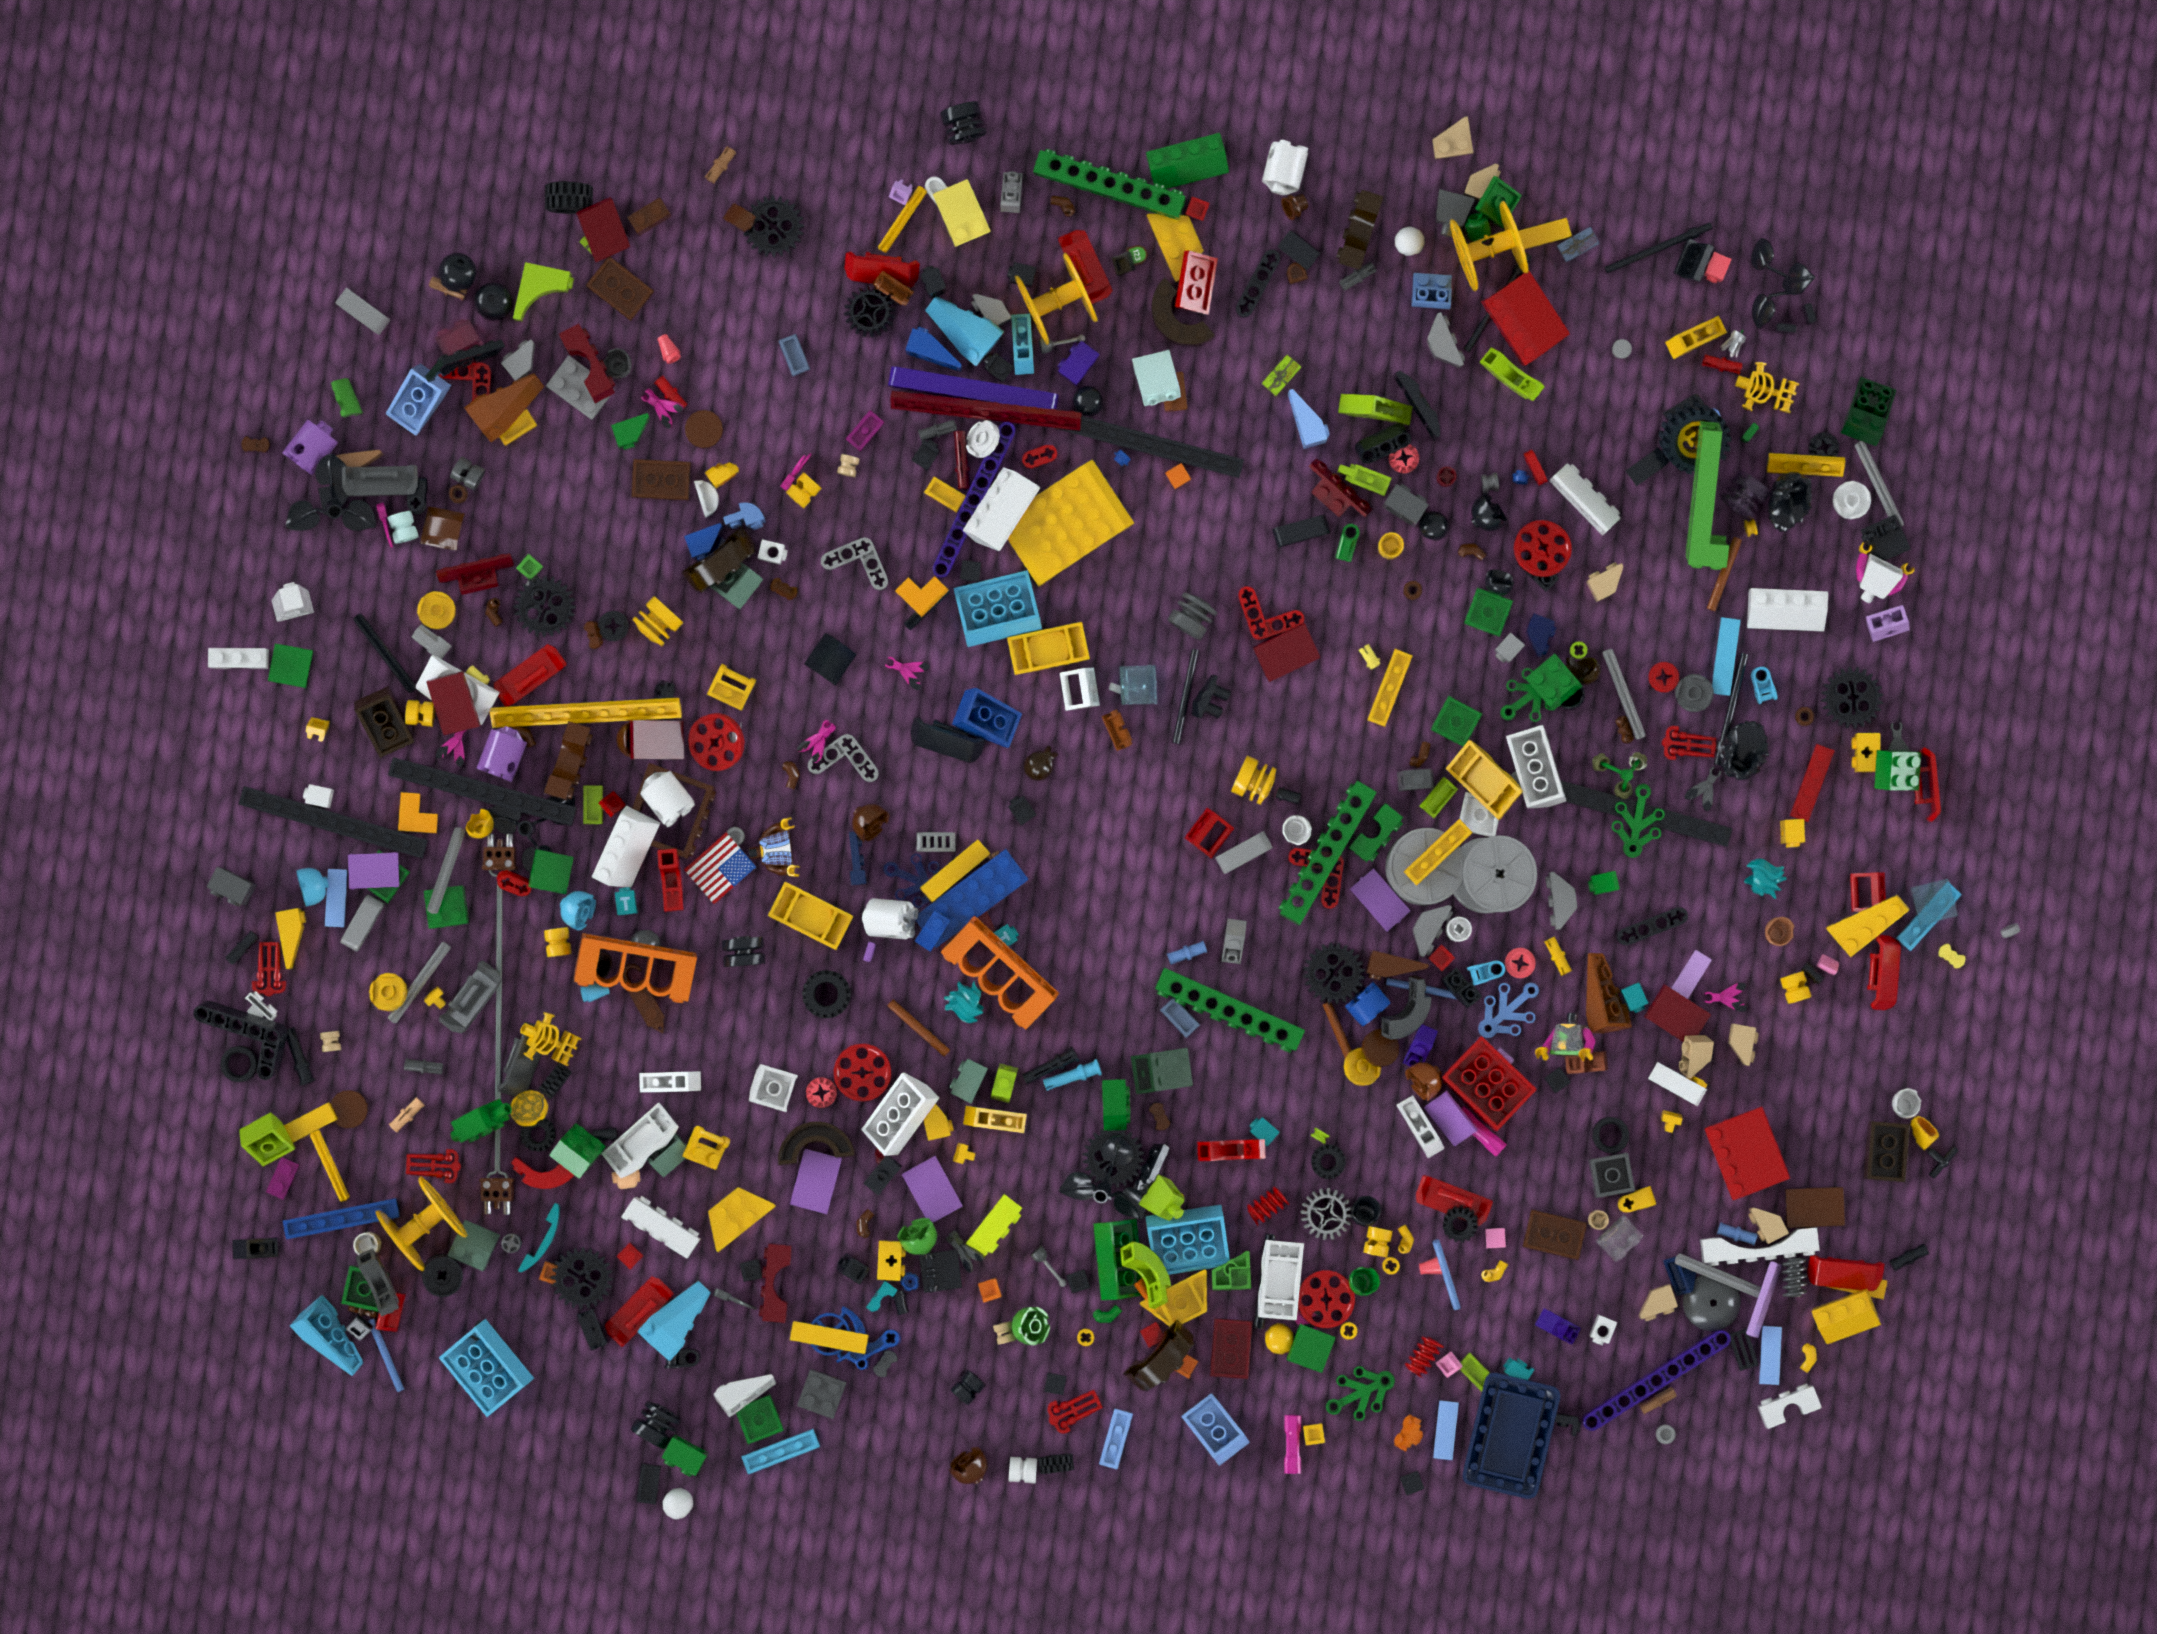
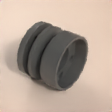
M1184 592L1181 597L1188 601L1187 604L1180 600L1177 602L1183 608V611L1173 609L1167 621L1191 637L1201 641L1207 631L1201 624L1202 621L1211 624L1212 620L1206 615L1209 614L1215 617L1218 612L1203 599Z

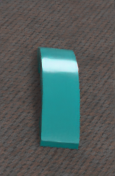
M554 1203L546 1218V1221L552 1223L538 1251L535 1256L530 1253L525 1256L518 1269L519 1272H523L537 1263L552 1244L560 1220L559 1203Z

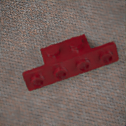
M1316 458L1309 465L1322 478L1311 493L1335 515L1340 517L1350 505L1364 517L1372 511L1369 503L1361 499L1353 488L1344 484L1337 474L1332 473L1323 461Z
M510 553L500 554L496 557L482 558L479 561L462 563L453 567H444L437 570L436 575L440 583L458 579L460 593L464 595L498 587L496 570L513 567L514 562Z

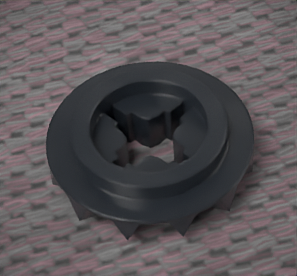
M1820 432L1810 440L1809 453L1812 456L1836 457L1839 453V442L1832 434ZM1822 439L1825 445H1832L1827 449V453H1824V450H1817L1822 445Z
M609 611L602 615L598 627L604 639L615 642L623 639L628 633L629 623L622 613ZM612 618H614L616 624L622 625V627L616 628L614 635L611 628H605V626L612 624Z

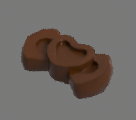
M245 436L241 446L244 452L258 451L266 453L270 448V442L267 437H263L260 440H252Z
M775 578L771 581V591L786 597L788 600H793L797 597L798 591L796 587H790L787 583H782L780 578Z
M587 621L583 628L588 632L589 647L598 649L603 644L598 623L596 621Z
M1622 715L1618 716L1615 721L1619 727L1618 733H1621L1623 743L1630 744L1634 740V736L1632 735L1628 718Z
M1157 1102L1153 1103L1148 1111L1154 1115V1119L1157 1121L1155 1129L1162 1131L1166 1130L1171 1122L1165 1115L1164 1105Z
M348 1306V1311L357 1313L362 1317L364 1315L375 1318L377 1315L376 1311Z

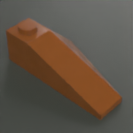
M533 373L514 381L512 385L506 388H497L494 393L480 395L465 406L464 409L492 443L510 428L545 386Z
M1589 953L1587 964L1586 1017L1591 1032L1600 1034L1632 1028L1626 1003L1622 1004L1618 995L1620 993L1619 987H1615L1611 979L1613 974L1603 953Z

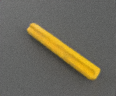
M921 186L917 187L879 244V250L887 253L926 195V189Z
M320 1130L311 1132L310 1137L339 1200L342 1202L349 1199V1193Z

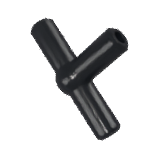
M1952 1146L1943 1157L1936 1150L1930 1148L1927 1154L1936 1160L1938 1164L1932 1169L1929 1176L1935 1179L1949 1165L1950 1160L1959 1150Z

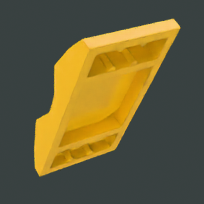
M1082 622L1007 637L1015 675L1090 659Z
M1468 740L1446 767V770L1498 820L1503 817L1523 792L1514 778L1501 769L1487 752L1471 740Z
M784 882L768 914L769 917L837 950L853 918V915L787 882Z

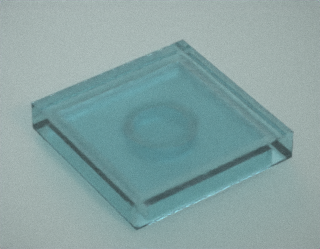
M1155 666L1119 667L1122 705L1158 704Z
M1949 879L1910 888L1919 925L1958 916Z

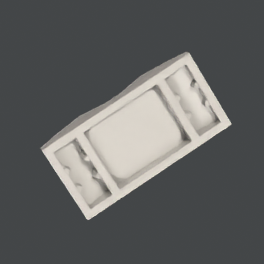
M432 655L416 684V689L432 700L426 681L461 672V670ZM464 672L480 724L482 725L500 692Z
M658 1102L601 1154L620 1178L626 1177L642 1168L647 1158L654 1151L667 1146L679 1126Z
M1265 1241L1261 1260V1284L1258 1292V1317L1297 1320L1304 1243Z

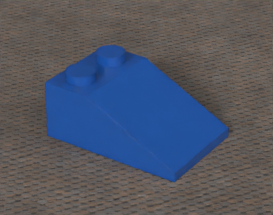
M922 327L912 328L905 349L906 355L958 372L962 371L961 363L929 334V330Z
M973 688L965 690L952 725L966 733L1009 748L1022 713L980 689Z

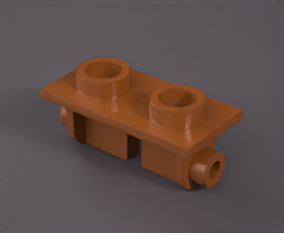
M884 271L873 282V285L876 286L875 289L880 290L886 295L890 294L891 298L898 302L899 305L903 304L906 306L909 298L914 293L913 290Z
M1116 709L1101 716L1117 751L1133 744V739L1128 729L1122 728L1125 723L1121 712H1118Z

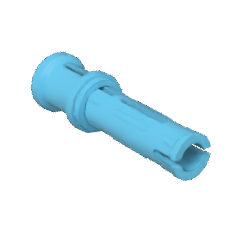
M1094 1059V1062L1085 1065L1079 1064L1076 1069L1043 1079V1082L1048 1091L1081 1079L1085 1081L1088 1077L1097 1074L1100 1076L1102 1071L1098 1060Z

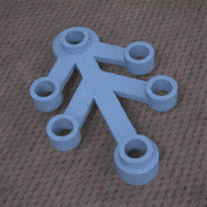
M1501 983L1498 986V991L1500 992L1499 1012L1493 1019L1492 1006L1495 1005L1496 1000L1493 996H1486L1484 998L1485 1018L1479 1023L1478 1031L1485 1038H1491L1496 1033H1507L1513 1036H1518L1521 1033L1519 1025L1514 1024L1510 1027L1498 1025L1503 1020L1525 1021L1526 1023H1533L1535 1021V1014L1533 1012H1512L1528 998L1536 997L1539 993L1538 986L1534 983H1527L1523 987V993L1507 1006V994L1510 991V986L1507 983ZM1502 985L1507 986L1508 989L1506 992L1501 991L1500 988ZM1529 987H1533L1535 989V992L1533 994L1528 993ZM1487 998L1493 999L1492 1005L1486 1003ZM1527 1014H1531L1533 1016L1532 1021L1526 1020ZM1486 1025L1491 1026L1490 1032L1485 1031L1484 1027ZM1514 1026L1519 1030L1517 1034H1513L1511 1031Z

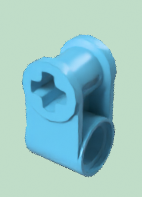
M1765 667L1754 668L1751 672V679L1757 703L1760 705L1763 701L1777 700V692L1769 670ZM1759 670L1765 673V678L1762 681L1756 678V673Z
M1491 961L1467 967V970L1470 971L1472 983L1475 986L1501 977L1505 972V966L1500 961ZM1493 964L1501 965L1502 971L1500 974L1494 975L1491 972Z

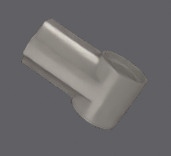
M422 624L412 635V638L424 646L427 652L440 659L452 647Z

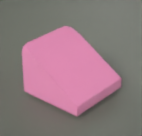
M1822 954L1816 966L1831 975H1836L1839 962Z

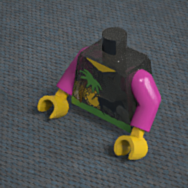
M1567 1013L1566 1024H1556L1543 1046L1535 1050V1055L1537 1059L1542 1055L1543 1060H1548V1053L1550 1052V1055L1580 1057L1582 1061L1587 1057L1589 1060H1592L1593 1055L1591 1053L1593 1052L1596 1040L1588 1026L1578 1024L1579 1014Z

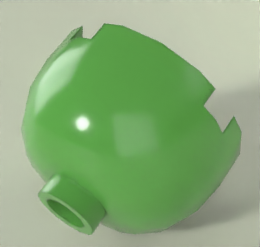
M928 1218L916 1219L911 1222L913 1225L908 1228L906 1225L902 1227L897 1237L904 1250L910 1254H927L937 1241L935 1226Z
M1025 1307L1019 1310L1012 1320L1013 1335L1019 1342L1026 1345L1043 1343L1050 1331V1325H1048L1047 1321L1049 1319L1048 1314L1039 1307Z

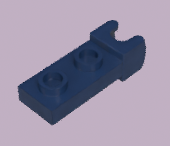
M849 832L853 871H850L851 885L867 884L865 870H861V866H865L864 856L859 853V847H862V840L857 837L855 832Z

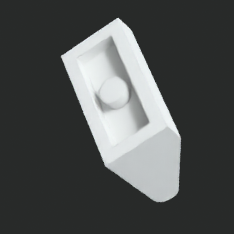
M1082 668L1060 673L1065 711L1100 706L1094 668ZM1079 674L1083 704L1072 705L1068 676Z

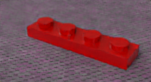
M1818 744L1815 745L1789 816L1796 819H1804V822L1807 823L1809 822L1835 750Z

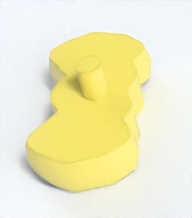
M1944 944L1939 949V957L1948 960L1955 969L1964 965L1965 955H1957L1956 951H1952L1950 944Z

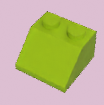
M272 1112L239 1129L241 1147L263 1167L295 1150V1146L283 1123Z

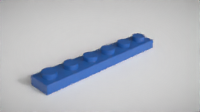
M397 1198L283 1220L286 1240L378 1222L379 1220L375 1213L377 1210L384 1212L390 1219L400 1217Z

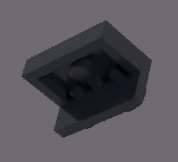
M1687 239L1674 274L1687 281L1700 282V279L1705 274V267L1712 257L1714 247L1710 244L1698 243L1692 239Z

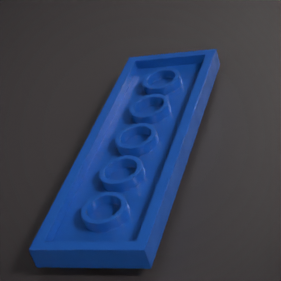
M1005 849L918 914L916 922L923 929L935 909L952 919L935 944L937 948L959 932L974 915L978 918L1029 879L1008 850Z

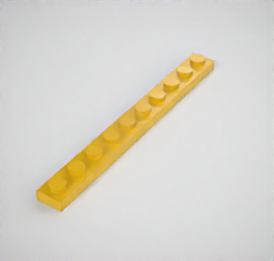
M680 698L490 708L489 711L492 728L568 724V721L573 723H594L682 717Z

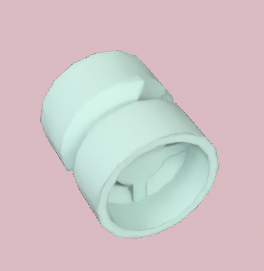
M411 511L387 517L390 528L395 530L392 533L395 544L411 541L419 537L416 527L412 526L414 519Z

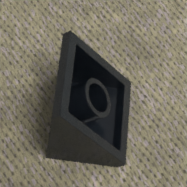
M825 633L804 665L836 686L857 654L840 641Z

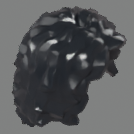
M1798 472L1783 473L1773 483L1768 502V513L1770 515L1768 518L1779 532H1787L1792 527H1795V524L1802 522L1803 517L1809 514V510L1812 509L1810 504L1812 498L1811 480Z
M1746 720L1744 723L1733 727L1730 733L1724 737L1723 744L1719 746L1720 753H1718V757L1720 758V765L1727 776L1735 777L1737 780H1748L1751 776L1758 772L1760 773V767L1767 762L1766 757L1769 756V744L1766 742L1768 737L1765 735L1764 726L1757 724L1755 721L1749 722Z

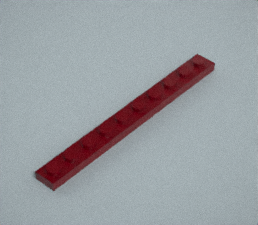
M903 391L891 392V409L1079 431L1081 429V413L1075 411L906 393Z

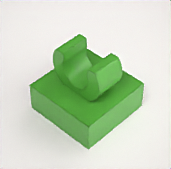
M529 554L516 567L525 577L531 580L543 568Z

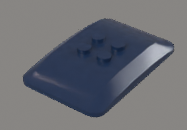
M1492 1372L1488 1374L1484 1381L1462 1474L1464 1482L1471 1486L1525 1499L1534 1498L1538 1493L1559 1406V1390L1554 1386Z

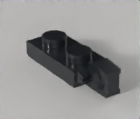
M1154 1144L1150 1149L1149 1157L1141 1169V1175L1136 1180L1133 1190L1142 1195L1147 1194L1151 1182H1155L1169 1151L1168 1146L1165 1144Z

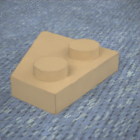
M1468 116L1462 118L1432 140L1435 159L1473 154Z

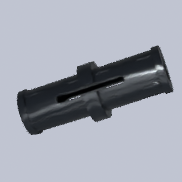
M1923 1243L1914 1249L1904 1251L1903 1254L1889 1260L1893 1270L1897 1271L1908 1264H1914V1261L1929 1255V1252Z

